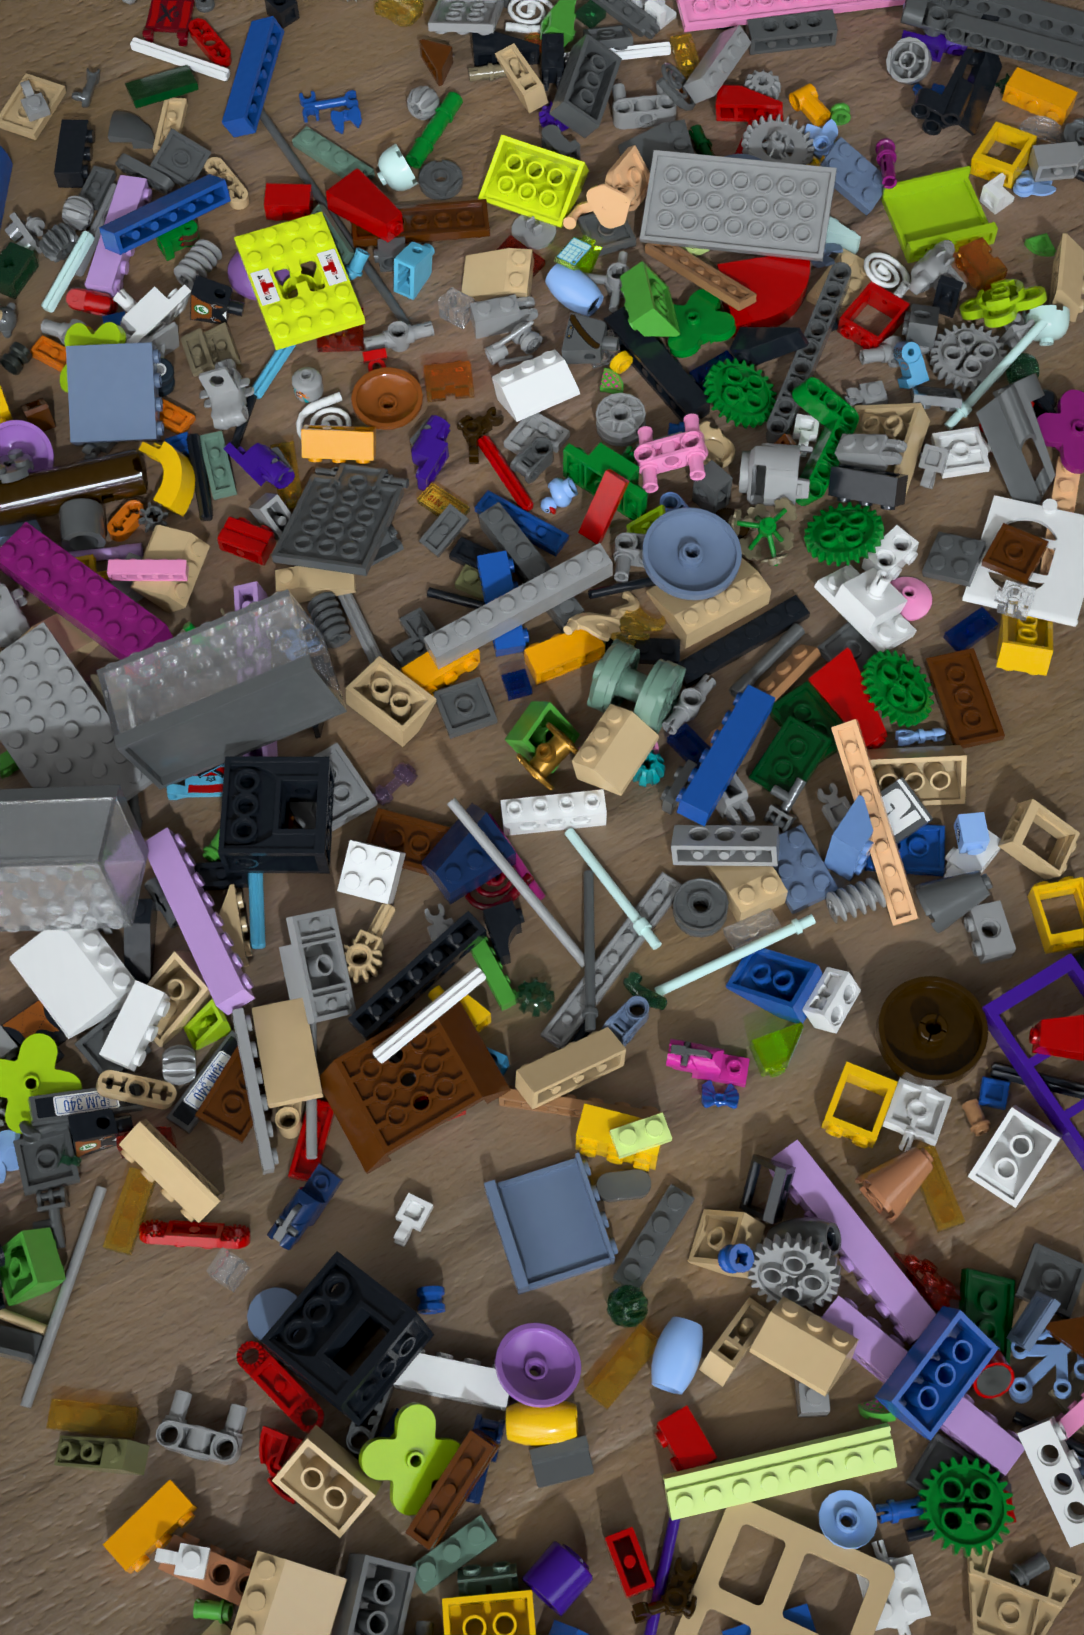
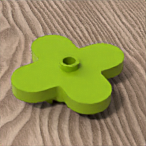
M1006 279L992 283L991 289L985 292L981 289L977 293V297L963 302L959 309L962 319L975 320L983 318L986 327L996 328L1014 321L1019 311L1041 306L1047 301L1045 288L1042 286L1024 288L1023 282L1020 280Z
M112 322L102 324L96 332L85 324L75 323L67 330L64 344L65 347L125 344L126 333L121 326ZM66 364L61 371L59 380L61 388L68 393Z
M38 1033L27 1037L20 1047L16 1061L0 1059V1097L8 1099L5 1121L8 1127L18 1134H23L19 1127L20 1122H31L28 1104L29 1097L83 1090L82 1083L76 1075L55 1068L58 1048L55 1041L48 1035ZM30 1078L35 1079L37 1083L33 1089H29L26 1086V1081Z
M418 1402L408 1403L398 1411L395 1418L394 1434L390 1437H376L368 1440L362 1446L359 1453V1465L362 1471L374 1480H390V1501L400 1513L408 1516L417 1515L431 1493L432 1482L439 1480L460 1447V1444L451 1438H435V1416L427 1406ZM417 1455L415 1461L410 1463L412 1456Z

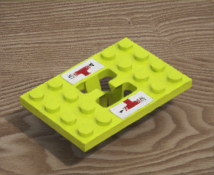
M322 212L234 237L237 250L276 350L365 324V317ZM315 262L317 267L314 278L310 275L301 274L302 269L300 265L302 263ZM287 269L290 277L284 282L282 287L275 278L274 272ZM297 289L298 296L289 299L288 294Z

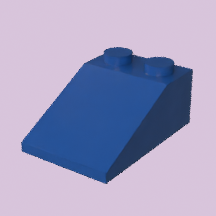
M763 948L742 958L726 984V988L781 1019L803 1025L807 1016L802 1009L823 973L817 964Z

